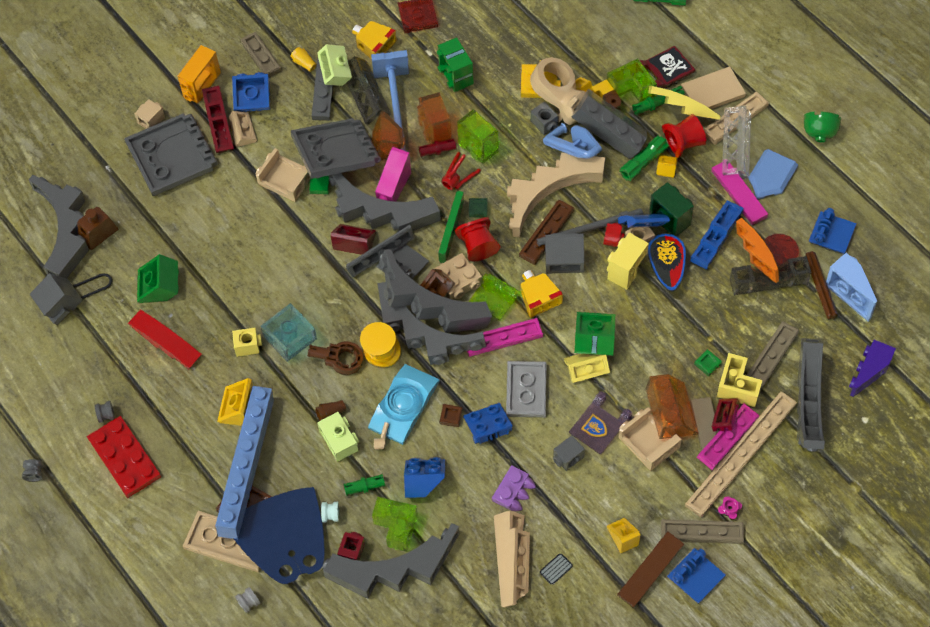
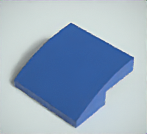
M664 214L618 217V224L627 225L628 228L662 226L670 221L669 217Z

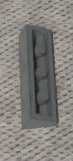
M408 225L346 264L348 273L355 277L380 261L379 257L384 253V250L392 249L394 252L415 239L411 226Z

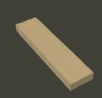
M756 91L720 117V120L717 119L704 129L706 137L716 145L767 108L769 102Z

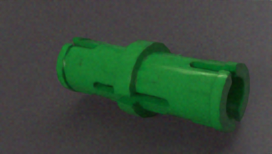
M383 474L369 478L361 477V480L344 483L343 485L346 496L363 491L367 493L368 490L385 487Z

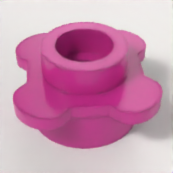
M727 496L724 497L723 504L719 506L718 512L729 516L730 519H736L737 512L741 510L742 504L736 499Z

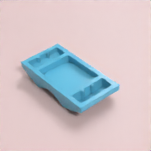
M405 364L394 377L386 396L378 404L368 429L381 435L384 423L387 422L389 427L386 437L403 445L439 384L440 379Z

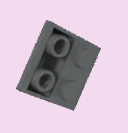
M553 233L545 235L546 274L584 272L583 234Z

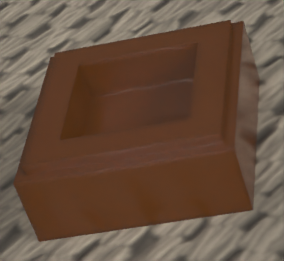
M443 404L439 423L441 425L459 427L463 408Z

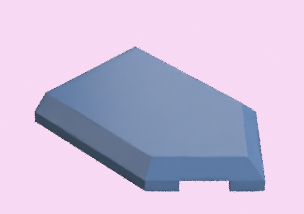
M769 149L765 150L748 178L753 186L757 200L768 195L782 194L798 164Z

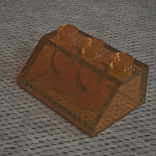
M669 374L649 376L646 392L659 439L672 438L675 434L679 437L698 435L684 382Z

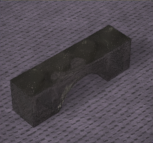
M807 256L788 259L778 266L779 282L777 283L760 270L752 268L751 265L732 268L729 280L733 295L808 284L812 272Z

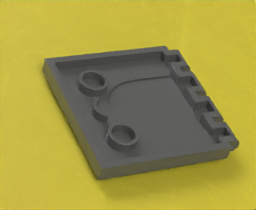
M184 113L124 138L152 196L213 171L212 167L218 164L192 114L186 116Z
M352 118L291 130V137L311 179L375 166V163L381 161L374 144L359 119L354 120Z

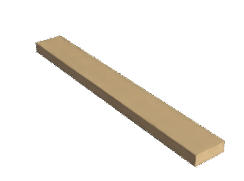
M781 391L685 503V507L702 518L795 408L797 402Z

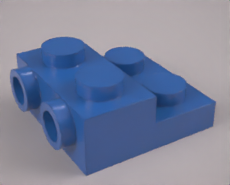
M258 72L254 75L238 74L237 76H232L234 111L270 110V79L268 74Z

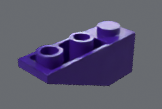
M873 340L871 346H866L863 356L866 358L864 362L860 360L856 372H859L857 378L853 376L849 385L852 388L850 396H856L886 373L896 348L877 340Z

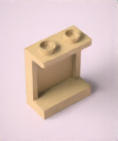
M276 148L267 155L264 164L256 171L258 185L296 202L311 178L305 165L302 166L281 156Z
M648 407L645 410L641 409L638 411L634 419L630 422L626 421L620 426L619 439L652 471L680 448L682 439L677 434L672 436L651 414L652 409Z

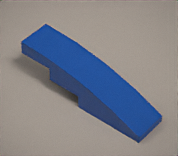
M728 200L711 222L710 228L700 241V245L692 254L690 262L707 270L734 228L736 221L744 210L743 207Z

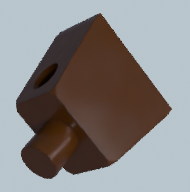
M100 207L88 209L85 212V216L77 222L78 233L86 240V244L91 251L119 230Z

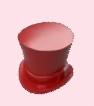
M694 114L689 115L677 125L666 123L661 127L676 158L681 157L685 149L706 145L705 131Z
M489 217L462 224L455 229L457 237L465 241L469 261L476 262L487 259L500 250V244L489 231L491 224Z

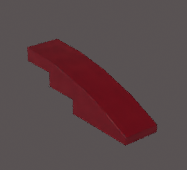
M219 85L202 89L216 153L233 150Z

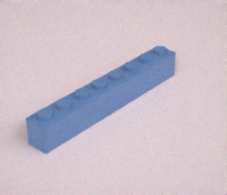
M252 387L215 525L218 537L238 539L274 402L271 388Z

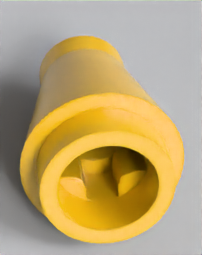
M297 47L290 56L294 63L307 69L309 72H312L317 66L304 48Z

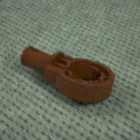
M353 342L330 343L327 348L309 345L307 357L324 359L326 361L325 365L331 366L339 374H354L362 366L363 352ZM354 350L355 361L351 363L349 368V365L342 364L338 357L343 352L352 353Z

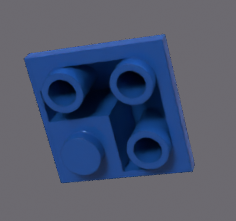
M433 457L429 460H421L420 458L405 460V498L426 497L445 478V459Z

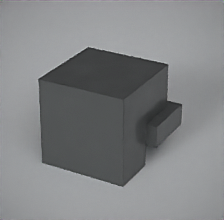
M51 273L30 293V296L43 315L49 317L52 323L56 325L70 313L69 310H74L83 301L67 278Z

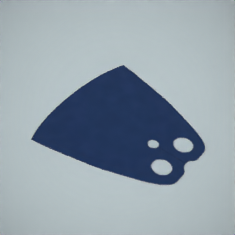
M314 487L288 491L246 508L239 537L234 539L257 566L281 584L295 581L301 573L312 574L317 572L323 566L325 554L323 525ZM291 550L295 551V556L293 557L288 555V552ZM307 555L314 556L316 558L315 565L311 567L305 566L303 563L304 557ZM283 565H289L293 571L290 576L283 577L279 573V569Z

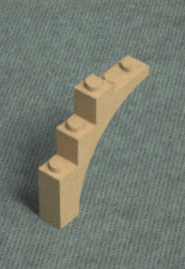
M561 153L560 160H556V168L537 166L536 173L532 172L531 181L512 179L511 186L507 188V197H510L512 213H514V218H510L509 229H512V236L520 237L523 224L529 213L549 194L573 184L587 182L602 183L605 157L577 158L567 153Z

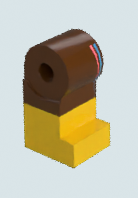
M607 79L591 87V91L620 111L621 99Z

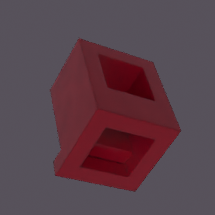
M345 532L337 555L360 561L365 546V538L357 532Z

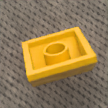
M247 378L225 387L217 422L242 426L253 387L252 379Z

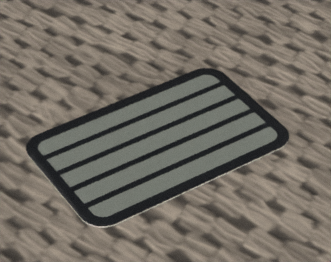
M560 553L540 570V574L553 585L573 567V564Z

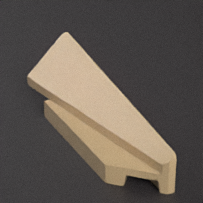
M511 510L494 516L501 606L504 608L516 605V601L520 597L525 596L529 591L530 533L523 531L525 515Z

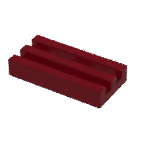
M738 398L719 399L711 426L713 432L717 431L718 428L721 431H725V428H728V431L733 430L740 404Z

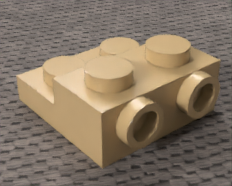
M463 253L434 268L442 270L455 282L446 295L448 299H460L465 293L478 289L482 284L481 274L473 263H469Z

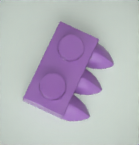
M511 465L492 496V501L511 511H521L522 506L516 499H529L528 493L523 488L533 489L536 485L528 473Z

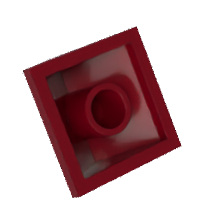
M339 224L331 232L333 250L362 255L372 248L376 230Z

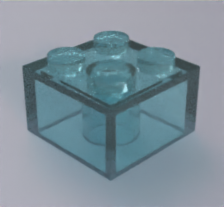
M291 303L261 325L263 337L287 362L317 340L315 328Z

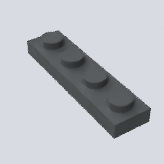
M317 58L312 120L330 121L333 85L324 84L319 58Z

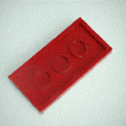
M121 415L86 436L127 499L161 478L159 471Z

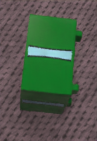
M456 37L439 44L437 51L439 59L438 70L440 73L443 72L446 77L448 87L456 92L473 85V63L458 38Z
M577 312L574 353L613 356L616 314Z

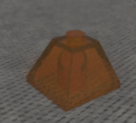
M381 111L372 130V143L381 160L388 158L392 147L401 149L405 146L403 129L384 111Z

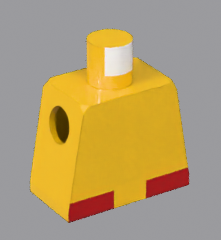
M370 21L364 28L357 24L352 30V34L356 35L358 49L370 59H372L371 54L386 53L397 41L396 30Z
M531 270L523 273L524 282L520 284V292L530 318L562 304V292L546 274L542 273L535 276Z

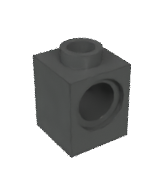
M543 102L530 111V121L545 135L557 128L558 115L546 102Z
M572 435L553 450L554 462L558 467H563L565 471L585 456L584 447Z

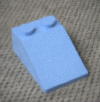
M845 253L830 266L826 284L833 293L869 322L877 299L861 264H859L856 258Z

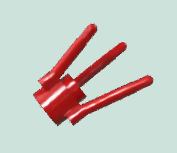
M457 152L441 180L442 185L448 190H453L454 188L458 190L461 185L481 171V169H477L459 182L460 176L456 171L466 157L463 154L458 160L460 152Z

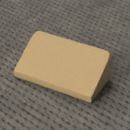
M232 111L228 117V123L235 146L240 147L255 143L257 139L249 112Z

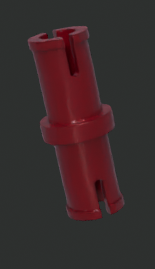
M452 138L418 146L420 157L433 154L441 155L442 152L456 150V142Z

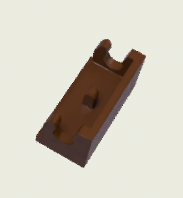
M432 269L420 286L445 297L455 282L442 270Z

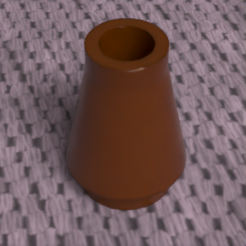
M343 400L319 404L315 411L319 421L336 412L340 414L346 411V406Z

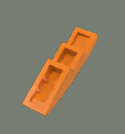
M740 218L736 221L737 235L743 239V247L750 253V262L775 283L779 282L778 267L766 243L754 228L743 218Z

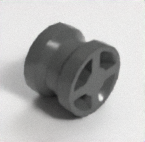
M110 400L102 405L99 403L94 405L99 423L104 422L106 419H115Z
M36 459L23 461L24 472L22 473V479L29 482L42 480L41 469L43 468V462Z

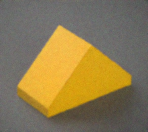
M625 518L607 525V529L620 554L639 546L640 532Z

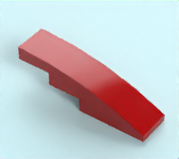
M141 309L128 322L129 326L154 347H159L169 357L175 358L188 370L202 355L175 332Z

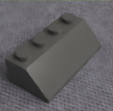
M590 89L586 91L571 116L629 159L641 150L647 139V131Z

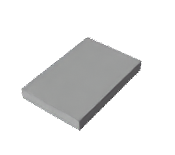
M507 361V417L546 418V362Z

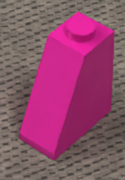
M392 147L375 191L376 198L397 201L412 173L409 152Z

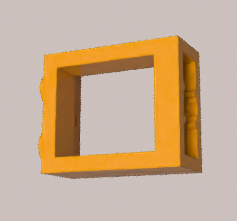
M200 45L179 73V84L183 97L187 101L199 103L203 98L202 89L211 87L221 74L215 51Z

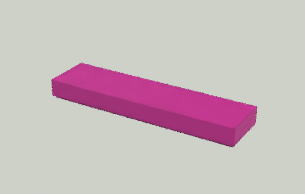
M728 160L712 167L711 171L736 205L744 208L742 213L751 225L768 217L767 211Z
M538 318L483 332L486 347L478 351L469 350L467 352L469 357L542 338L543 333Z
M744 403L737 411L733 430L728 431V428H725V431L720 430L696 458L713 470L759 418V415Z

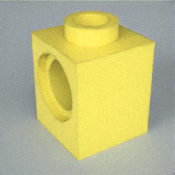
M256 328L232 331L237 357L260 353L259 346H262L261 334L257 335Z

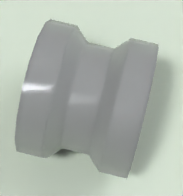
M250 587L246 588L243 594L235 596L245 613H248L251 607L260 604Z

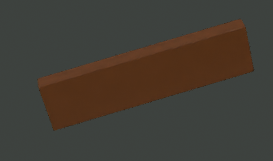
M558 199L522 248L519 257L535 265L545 252V245L538 246L536 239L545 237V235L559 233L574 212V207Z
M667 531L617 596L634 609L681 550L684 543Z

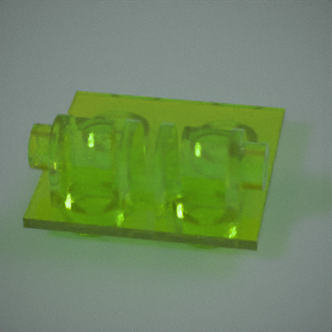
M485 273L482 278L483 283L468 302H486L491 315L501 320L521 294V291L492 274Z

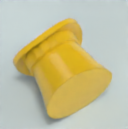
M374 322L363 329L360 335V343L366 360L377 367L385 368L394 365L400 358L401 347L393 328L386 323Z

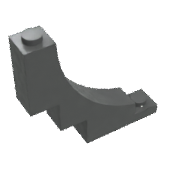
M451 523L449 529L445 528L441 539L432 535L416 549L388 560L358 561L333 553L331 558H327L323 564L324 576L326 579L367 599L377 582L398 592L402 589L409 575L431 585L460 534L459 526Z

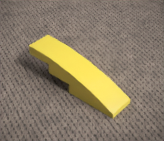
M649 86V94L666 96L665 104L682 106L681 114H694L699 117L720 120V115L690 97L671 90Z

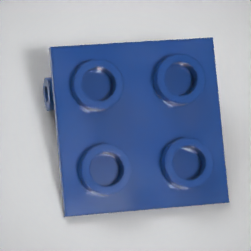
M827 208L824 212L820 211L809 242L845 254L857 223L836 217L834 210Z
M500 403L463 416L473 434L472 437L475 444H482L488 441V437L490 440H493L492 434H494L495 438H498V435L500 437L512 431L513 426Z
M694 548L667 577L699 604L726 574L705 557L706 552L703 549L696 550Z

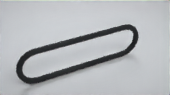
M102 273L73 285V287L75 288L101 276L109 278L108 285L81 296L83 299L110 287L112 277L107 273Z

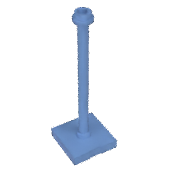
M407 50L371 54L374 78L389 77L398 149L406 151L396 76L409 74Z

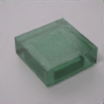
M469 198V217H487L488 198Z

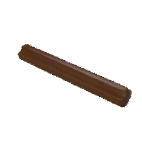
M814 251L807 252L805 259L827 319H834L837 317V311L816 253Z

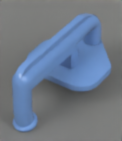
M561 123L560 126L543 138L545 145L577 158H592L602 151V147L586 128L578 125L571 128L573 143L558 138L561 134L568 132L564 123Z

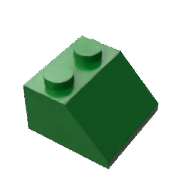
M159 254L138 269V303L168 301L178 294L179 269L177 260Z

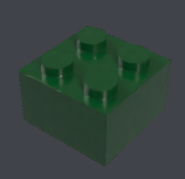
M667 182L651 194L649 214H664L668 216L670 221L662 225V227L677 237L691 226L694 205L690 199L680 194L675 186Z

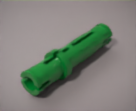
M682 86L671 89V91L685 95L684 89L680 91L683 88ZM649 96L644 101L633 104L632 110L636 116L648 110L653 111L656 107L665 104L666 96Z

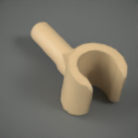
M387 422L384 423L381 438H374L375 449H384L386 446L385 438L389 427Z

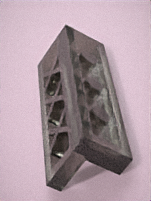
M354 56L348 62L349 68L353 67L354 70L352 78L347 82V85L365 124L369 125L377 116L387 119L391 112L367 60ZM356 80L360 82L358 90L355 88ZM363 93L366 95L364 103L361 101ZM371 107L373 113L368 116V108Z

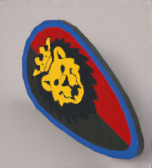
M672 234L657 235L651 239L648 246L649 261L660 284L667 291L674 292L683 279L686 249L684 243Z

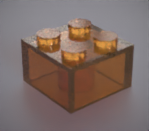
M440 92L420 97L419 105L417 106L418 122L420 127H424L423 135L425 140H429V143L432 144L437 140L441 142L452 139L451 121Z

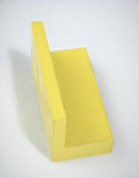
M577 354L563 358L568 366L572 383L610 373L606 355Z

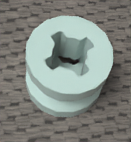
M322 502V522H327L328 520L339 522V502H333L332 504Z

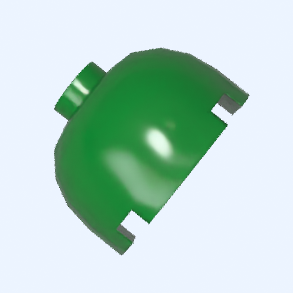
M815 112L804 114V129L809 137L815 139V142L824 143L826 139L833 138L839 132L841 117L838 114L821 112L819 115H815Z

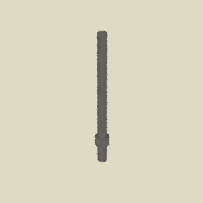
M641 208L629 212L626 210L619 212V215L557 234H582L605 227L607 223H618V217L643 215V211ZM545 237L536 239L538 246L545 245Z

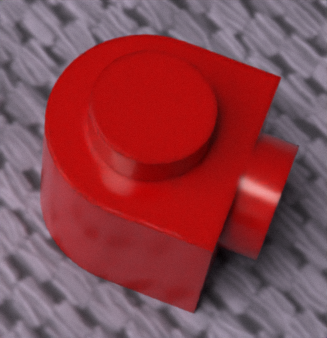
M607 223L603 245L618 246L621 238L625 236L622 233L623 226L621 224Z

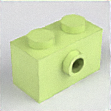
M326 44L317 53L325 85L343 86L352 78L344 46Z
M336 412L317 422L319 431L337 462L358 451L357 443H359V440L354 432L351 433L349 431L350 425L345 416L341 417L339 412Z

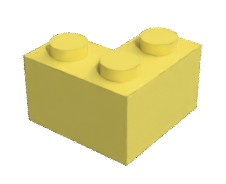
M628 233L625 238H621L615 252L612 251L607 260L609 262L607 267L608 280L627 290L637 276L639 264L648 253L649 243L631 233Z
M728 353L717 397L722 399L738 398L740 404L745 403L748 406L755 407L762 380L744 375L748 358Z

